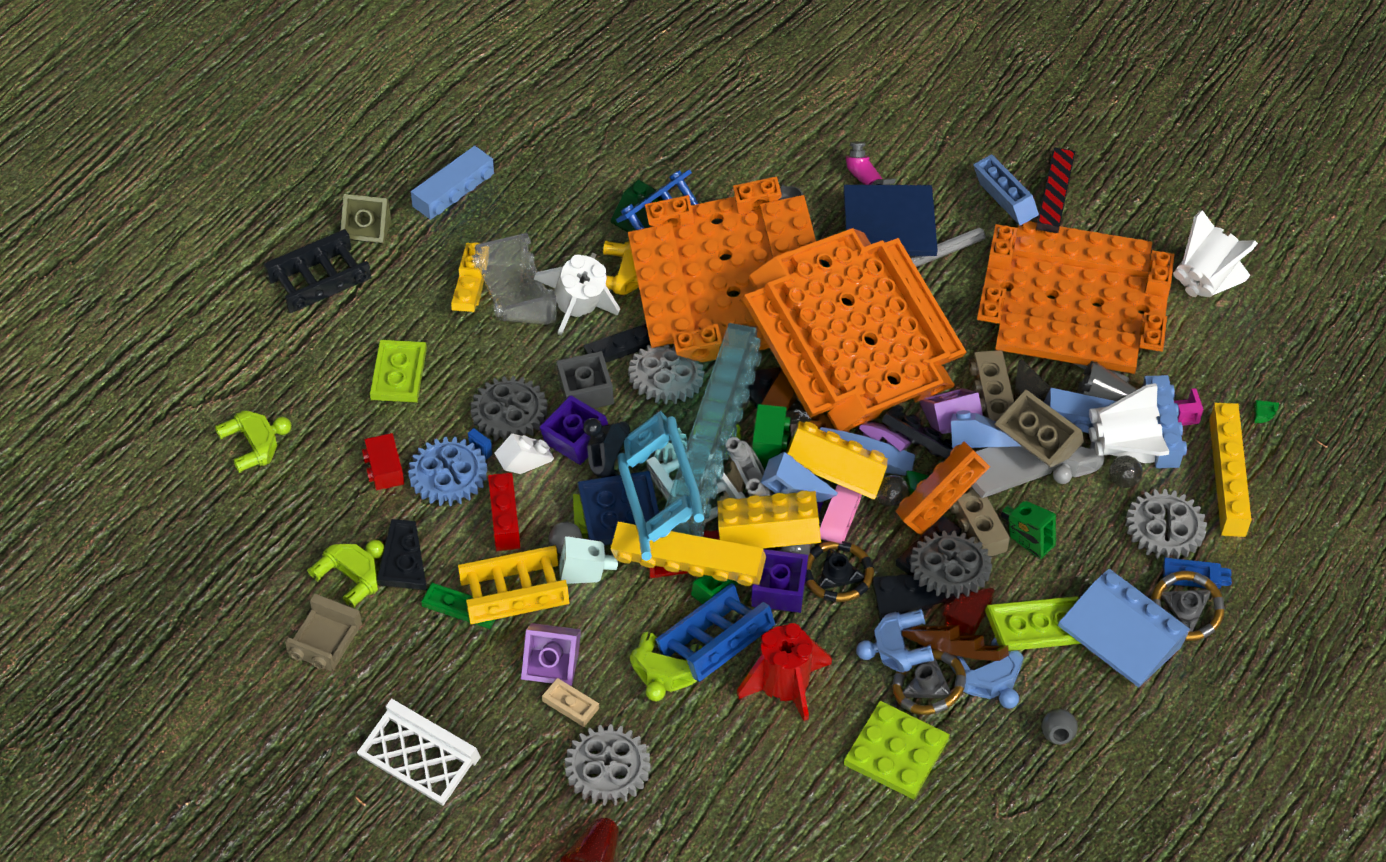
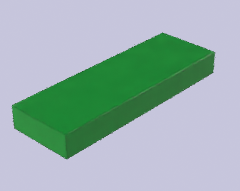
M431 582L421 601L422 607L470 622L466 600L473 599L472 595ZM495 620L475 624L491 629Z

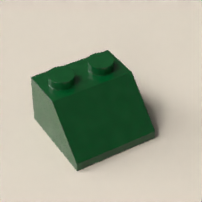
M638 179L623 193L611 218V223L627 233L635 231L628 219L618 223L616 218L622 215L621 210L630 204L635 206L655 192L656 189ZM659 196L656 199H654L652 203L663 201V199L661 198V196ZM644 207L635 213L644 228L654 227L649 225Z

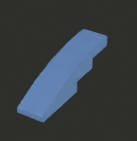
M820 428L824 432H835L841 439L848 442L850 440L856 441L863 446L862 448L869 451L877 450L883 453L888 458L885 473L906 476V471L913 470L915 455L905 450L900 452L893 445L846 431Z

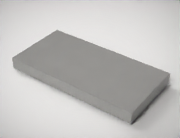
M1022 446L988 447L976 451L990 468L972 485V488L981 498L1051 474L1054 467H1049Z

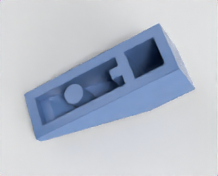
M968 410L957 411L956 414H952V448L962 444L964 441L971 448L1018 447L1021 445L995 426L996 421L977 413H971Z

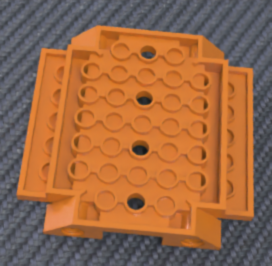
M772 177L734 185V197L691 205L689 195L645 204L649 225L654 227L628 232L651 348L674 344L678 356L698 362H707L769 349V345L742 298L745 294L756 291L748 278L751 273L777 255L816 242L805 196L801 195L779 200L782 194L778 178ZM717 218L723 220L720 224L712 223ZM724 254L731 255V258L728 260L720 259ZM732 291L740 292L737 297L728 296ZM741 328H746L749 330L748 333L744 335H740L736 332Z
M1028 221L1020 226L1018 224V228L995 224L986 278L977 316L979 321L1000 324L995 350L1086 366L1093 361L1106 369L1135 374L1139 348L1163 352L1167 323L1166 308L1175 254L1154 250L1151 252L1152 242L1061 226L1059 233L1037 230V222ZM1047 296H1054V297H1056V298H1055V299H1051V298H1048ZM1093 303L1100 304L1101 306H1094Z
M852 228L777 255L748 276L756 291L745 294L742 300L810 418L831 410L827 413V416L835 430L847 431L877 419L882 411L912 398L916 403L955 386L942 365L963 357L966 354V350L899 238L886 243L882 240L871 244L864 232ZM819 260L827 261L829 267H823ZM842 298L849 299L852 306L845 305L842 302ZM864 337L872 338L875 345L867 344ZM887 377L896 378L898 384H891Z

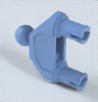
M922 608L904 614L892 612L885 615L874 630L876 643L863 640L857 645L856 653L859 658L870 660L879 652L882 663L898 672L910 671L914 665L934 661L930 645L908 651V649H905L902 630L926 624Z
M996 638L992 640V645H998ZM1009 651V656L1001 661H994L976 670H971L963 657L957 656L966 673V684L963 692L987 699L999 696L1000 704L1008 709L1014 708L1019 703V695L1013 689V686L1024 660L1021 652Z

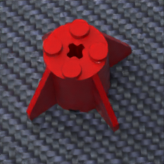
M790 623L777 626L761 635L760 658L738 687L737 696L740 699L763 690L771 698L774 696L780 698V701L785 702L793 700L803 721L809 719L805 692L810 682V673L831 665L832 658L798 624Z

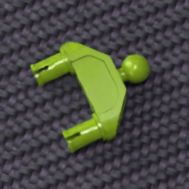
M241 411L236 413L233 419L214 427L220 440L239 431L244 433L252 447V452L233 459L236 469L241 473L256 465L265 466L270 464L277 448L275 434L286 435L290 432L292 424L288 418L278 417L274 420L273 425L270 426L264 415L251 411Z
M379 540L369 541L366 544L365 550L357 544H334L325 549L322 554L323 557L312 567L308 568L307 571L313 579L315 578V581H319L332 568H337L353 580L357 585L343 596V600L348 606L350 605L351 608H355L367 595H373L378 591L374 559H378L383 555L385 547Z
M648 632L642 633L638 647L631 652L630 662L637 675L646 684L645 692L649 700L660 701L664 698L666 691L673 692L697 682L692 677L687 659L681 660L653 653L652 650L657 637L651 633L647 640ZM697 644L691 645L690 650L695 652Z

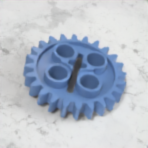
M444 437L441 443L435 439V445L427 442L426 450L418 448L419 455L412 456L413 462H409L410 470H408L411 487H414L416 494L421 493L422 500L429 497L430 504L438 500L439 506H442L444 501H448L449 506H452L453 500L462 504L461 498L465 497L467 500H471L470 493L477 495L478 487H484L483 480H487V463L485 462V456H481V450H475L474 443L467 446L466 439L457 443V437H454L452 442H448L447 437Z

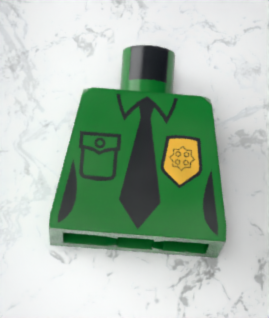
M1023 501L1015 509L1009 505L1003 509L1001 518L1009 522L1010 537L1037 558L1042 559L1056 546L1055 513L1028 501Z

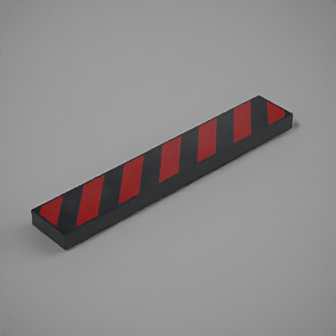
M1054 147L1037 230L1059 233L1075 151Z

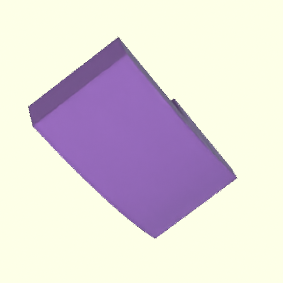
M867 422L859 427L864 432L863 436L878 441L886 439L887 444L893 445L900 452L907 449L912 443L907 439L906 435L901 432L895 433L884 424Z

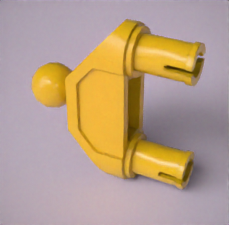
M606 240L603 255L623 257L618 275L615 277L606 276V286L609 290H613L615 294L626 295L639 288L630 242L627 241L623 244Z

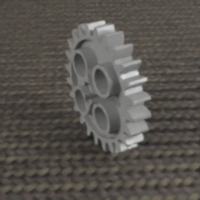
M647 345L646 351L639 349V354H634L633 360H630L628 376H630L629 382L633 383V389H639V395L646 393L647 400L654 397L655 403L663 399L664 404H667L668 400H672L674 404H677V399L685 402L686 396L693 398L694 393H699V387H702L704 371H702L703 364H699L698 361L678 356L675 345L672 348H669V345H664V347L659 346L654 349Z
M1154 489L1152 496L1145 492L1143 498L1138 496L1136 502L1131 503L1130 509L1127 512L1125 526L1128 527L1127 534L1133 535L1131 542L1139 541L1138 549L1147 548L1146 555L1153 551L1155 552L1156 559L1161 554L1165 558L1173 555L1175 559H1179L1180 553L1188 557L1189 551L1195 553L1197 546H1201L1206 534L1207 523L1204 522L1205 514H1199L1200 506L1193 507V499L1188 502L1185 501V494L1179 498L1175 490L1171 495H1168L1166 489L1163 490L1162 494H1159ZM1165 508L1167 509V519H1166V521L1164 520ZM1166 528L1168 529V533H1167V539H1168V541L1165 540V531H1166Z
M610 724L608 730L604 731L603 727L599 725L598 732H594L589 728V736L580 733V742L572 741L573 749H567L568 758H565V767H567L565 768V773L569 777V786L574 785V792L579 793L583 791V800L592 796V804H595L598 799H602L603 806H606L607 801L611 799L613 804L617 805V798L621 797L624 802H627L628 793L635 797L637 796L636 788L643 790V781H648L650 754L646 753L647 746L646 744H641L640 736L633 738L632 730L624 734L623 726H620L617 731H613V726ZM592 751H600L601 753H599V754H592L591 752H592ZM619 752L627 753L623 756L617 755V753ZM590 774H597V775H599V776L594 777V778L589 777ZM618 775L625 776L623 779H616L615 777Z

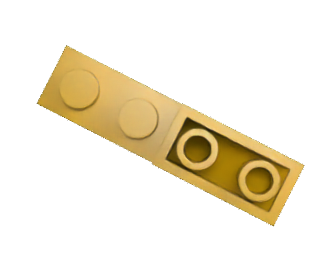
M466 243L459 266L458 282L451 302L452 310L475 312L476 306H479L489 244Z

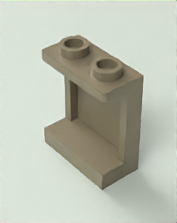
M314 594L310 600L311 612L293 639L288 637L285 644L288 654L293 659L298 661L304 660L318 669H327L333 672L362 625L360 611Z

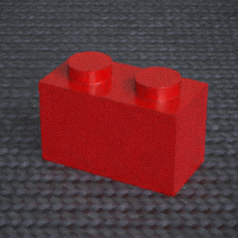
M393 433L364 439L366 449H362L364 463L370 464V467L366 468L369 482L374 481L376 491L404 485L402 467Z

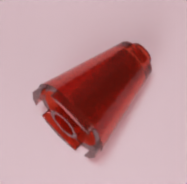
M609 818L596 819L563 855L559 862H614L619 836L618 826Z

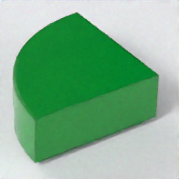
M1256 400L1254 404V423H1265L1273 419L1278 411L1279 403Z

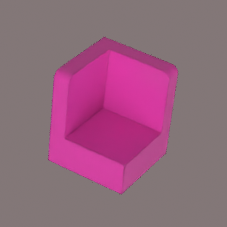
M1193 388L1190 390L1188 399L1174 401V403L1178 404L1179 414L1177 418L1178 422L1182 423V426L1199 424L1204 410L1197 389Z

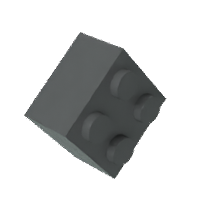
M602 351L556 361L558 380L564 401L571 395L591 408L614 404L613 386Z

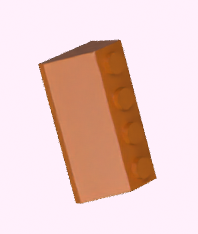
M964 441L962 444L955 446L950 456L944 462L937 464L933 473L927 479L922 480L909 497L904 498L900 502L895 512L910 528L922 536L990 466Z

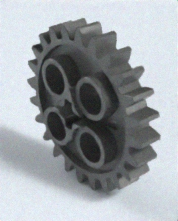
M503 376L501 382L494 378L493 385L486 382L485 389L478 388L479 395L474 394V402H471V417L473 418L474 426H478V431H485V437L493 434L494 441H497L499 437H503L504 442L511 434L523 436L528 433L533 436V428L540 430V423L545 422V416L548 415L547 399H545V393L540 392V386L533 387V381L525 384L524 377L516 381L515 376H512L511 380L507 381L506 377Z
M943 531L942 536H938L934 532L932 539L924 536V542L918 541L917 548L913 547L910 571L914 573L913 579L919 580L920 587L927 585V592L934 589L936 590V596L944 592L946 598H949L951 593H954L955 597L959 598L960 593L963 592L968 597L970 590L977 593L978 587L984 588L985 581H989L992 564L991 556H988V549H982V542L974 544L975 537L965 539L966 533L961 534L959 537L956 535V531H953L951 535H947L946 531Z

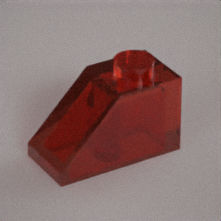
M987 588L978 590L977 593L970 592L968 597L962 594L959 598H955L953 604L948 603L943 612V617L946 618L945 625H959L960 635H975L986 616L985 609L987 605H992L995 589Z

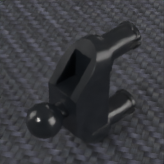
M596 418L587 419L583 424V430L586 435L591 437L587 445L591 470L600 478L620 475L614 469V465L622 445L624 446L625 438L631 433L629 424L626 421L602 426L601 422Z

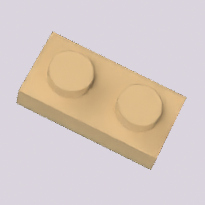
M559 678L542 695L544 703L583 727L599 710L598 702Z

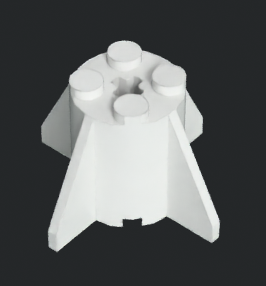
M1199 210L1194 216L1183 261L1173 273L1174 277L1180 280L1186 287V293L1192 297H1197V295L1212 297L1214 294L1245 282L1250 274L1240 260L1258 244L1255 240L1239 241L1231 233L1229 236L1223 234L1224 229L1214 227L1203 210Z
M592 253L590 257L574 255L562 267L536 272L534 280L555 288L554 298L558 303L559 309L566 313L557 333L559 335H562L570 316L580 317L584 314H589L595 307L618 315L620 307L606 286V268L595 260L597 254Z
M1156 383L1145 385L1109 406L1089 409L1090 421L1093 423V427L1089 428V437L1091 442L1095 441L1097 456L1114 455L1141 463L1155 462V455H1169V449L1162 436V426L1158 424L1156 418L1160 416L1157 408Z

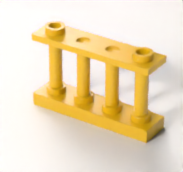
M556 545L458 565L461 586L469 584L473 599L466 600L470 624L569 604L566 580L556 581L553 567L558 566ZM543 569L547 583L532 586L528 572ZM519 574L522 589L507 591L504 577ZM494 579L497 594L483 596L479 582Z

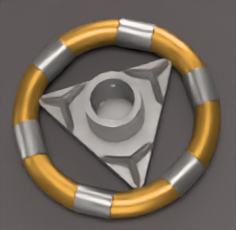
M1193 571L1174 572L1161 579L1153 590L1151 600L1161 607L1160 599L1162 597L1176 618L1190 628L1185 641L1206 638L1217 630L1223 620L1225 607L1222 594L1218 587L1202 574ZM1180 580H1191L1207 589L1163 592L1167 587ZM1211 594L1214 601V617L1209 624L1198 631H1193Z
M932 650L934 661L918 666L915 671L916 677L903 691L904 676L908 671H896L892 684L896 701L907 711L920 715L937 714L948 709L960 698L966 684L965 669L957 657L946 652ZM936 659L952 666L956 672V681L952 692H950ZM906 697L942 698L943 700L932 705H918Z

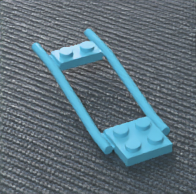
M661 411L625 438V453H620L617 456L619 472L638 530L641 557L645 561L650 560L652 557L650 540L655 542L660 537L667 536L675 526L686 522L692 514L696 522L699 523L704 520L699 489L678 432L676 419L672 416L667 418ZM669 440H671L689 496L684 494L652 519L645 522L628 467L631 466L633 468L638 463L645 462L650 454L657 449L664 448Z

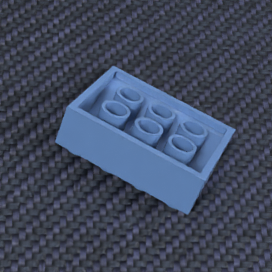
M1111 569L1103 573L1088 588L1058 624L1060 628L1138 688L1182 647L1190 631V628Z

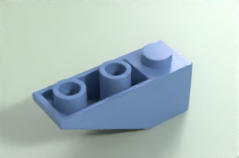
M785 452L769 459L761 483L775 494L816 491L817 502H824L838 494L826 482H823L809 469L802 466Z

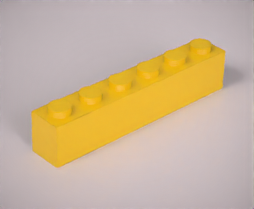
M1214 403L1209 422L1221 536L1246 537L1251 523V511L1239 404Z
M618 522L611 545L614 558L622 563L633 561L648 568L660 566L670 572L686 571L696 577L708 575L713 576L718 581L735 580L744 586L760 584L766 560L764 549L760 547L671 531L667 536L660 537L655 542L650 540L652 557L650 560L645 561L641 557L636 525Z

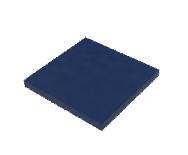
M844 185L846 230L854 228L864 232L871 244L882 240L886 243L899 238L909 256H937L938 248L932 185Z

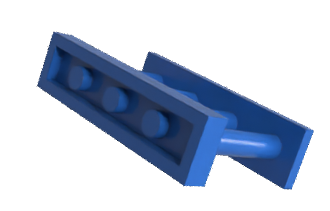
M690 169L683 173L680 170L669 176L670 181L641 202L635 206L630 204L621 210L622 215L616 218V221L619 223L628 219L635 230L645 229L635 213L643 207L645 208V204L652 203L659 196L663 200L672 199L667 190L674 185H677L683 196L689 195L691 205L699 204L684 181V178L692 173Z
M731 583L656 638V642L661 655L670 657L676 652L687 659L692 677L700 682L776 624L770 605L762 602L753 610L740 603L735 585ZM731 610L744 616L734 624L723 618ZM713 624L725 630L716 638L704 632ZM694 638L705 644L697 652L690 650L684 645Z

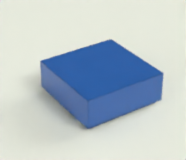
M474 428L468 432L469 444L474 443L475 450L480 449L481 456H485L486 460L491 457V440Z

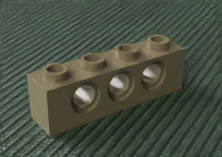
M1003 351L975 352L973 362H970L969 365L970 375L975 377L973 382L974 391L979 393L983 416L997 422L1014 403Z
M971 486L949 508L951 513L956 514L962 533H966L968 538L975 537L974 544L982 542V549H988V556L1007 552L1009 535L988 497L981 498Z

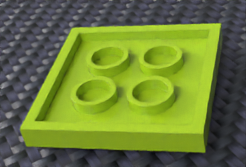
M879 701L844 759V765L914 800L946 746L950 734Z

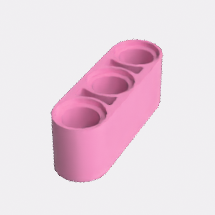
M837 484L835 491L838 494L830 501L820 527V537L825 541L842 544V541H845L862 494Z

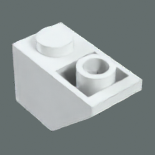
M511 434L494 453L505 471L518 474L552 462L554 459L549 450L550 447L545 441Z

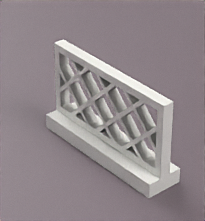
M391 698L386 705V713L357 754L444 806L471 765L475 766L481 758L476 747ZM389 720L398 724V733L384 734V727ZM413 734L417 735L420 745L406 748L404 737ZM400 738L402 749L388 752L386 741ZM382 742L384 754L372 756L367 753L373 744ZM432 747L440 749V758L427 760L425 749ZM421 750L423 762L409 765L407 754ZM403 755L405 766L395 769L390 767L389 758ZM458 759L463 762L458 771L448 773L447 761ZM443 763L444 774L430 778L428 766ZM424 767L426 779L412 780L410 771ZM446 780L447 788L441 796L432 792L431 783Z

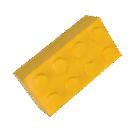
M799 491L798 493L790 494L776 493L770 496L754 495L748 498H727L717 501L718 528L720 540L760 548L821 543L816 491Z

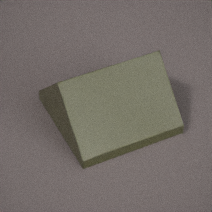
M344 194L341 230L346 229L350 239L384 243L391 222L388 198Z

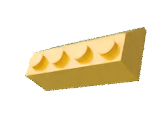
M807 421L805 423L798 422L786 452L813 474L874 500L885 474L888 458L877 450L869 451L864 449L856 441L850 440L848 442L843 440L837 433L832 431L824 432L818 429L815 424Z

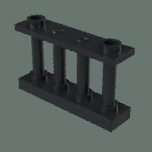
M346 229L264 263L266 278L269 283L272 284L280 281L288 293L285 296L289 313L301 310L320 300L371 279V272L368 261L358 264L349 252L352 249L350 237ZM341 255L349 269L337 273L329 259ZM320 263L329 277L317 282L308 268ZM300 272L309 286L297 291L288 277Z

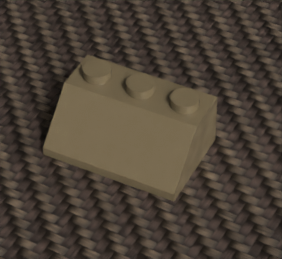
M1025 390L995 423L998 429L1049 467L1069 459L1084 442L1081 429L1028 390Z

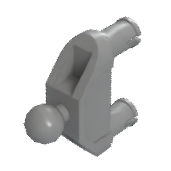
M737 437L729 438L726 442V448H728L730 457L740 472L746 489H748L749 496L773 495V491L761 483L765 470L751 446Z
M1095 441L1091 442L1089 449L1080 446L1069 459L1053 466V478L1057 483H1069L1072 477L1087 475L1102 467L1104 455L1097 456Z

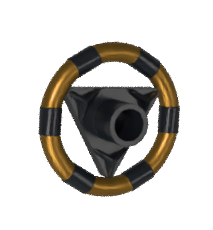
M828 541L816 545L810 551L805 584L815 595L824 600L832 602L851 601L860 597L869 589L874 577V567L868 554L855 544L842 541V544ZM838 549L856 555L862 562L865 575L849 563L847 556L834 550ZM828 551L818 585L813 578L811 566L816 558L823 552ZM861 582L852 591L845 593L825 590Z

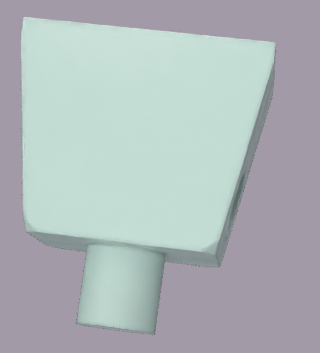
M565 537L559 561L560 581L566 580L567 584L599 582L603 570H617L618 560L614 558V555H605L603 542Z

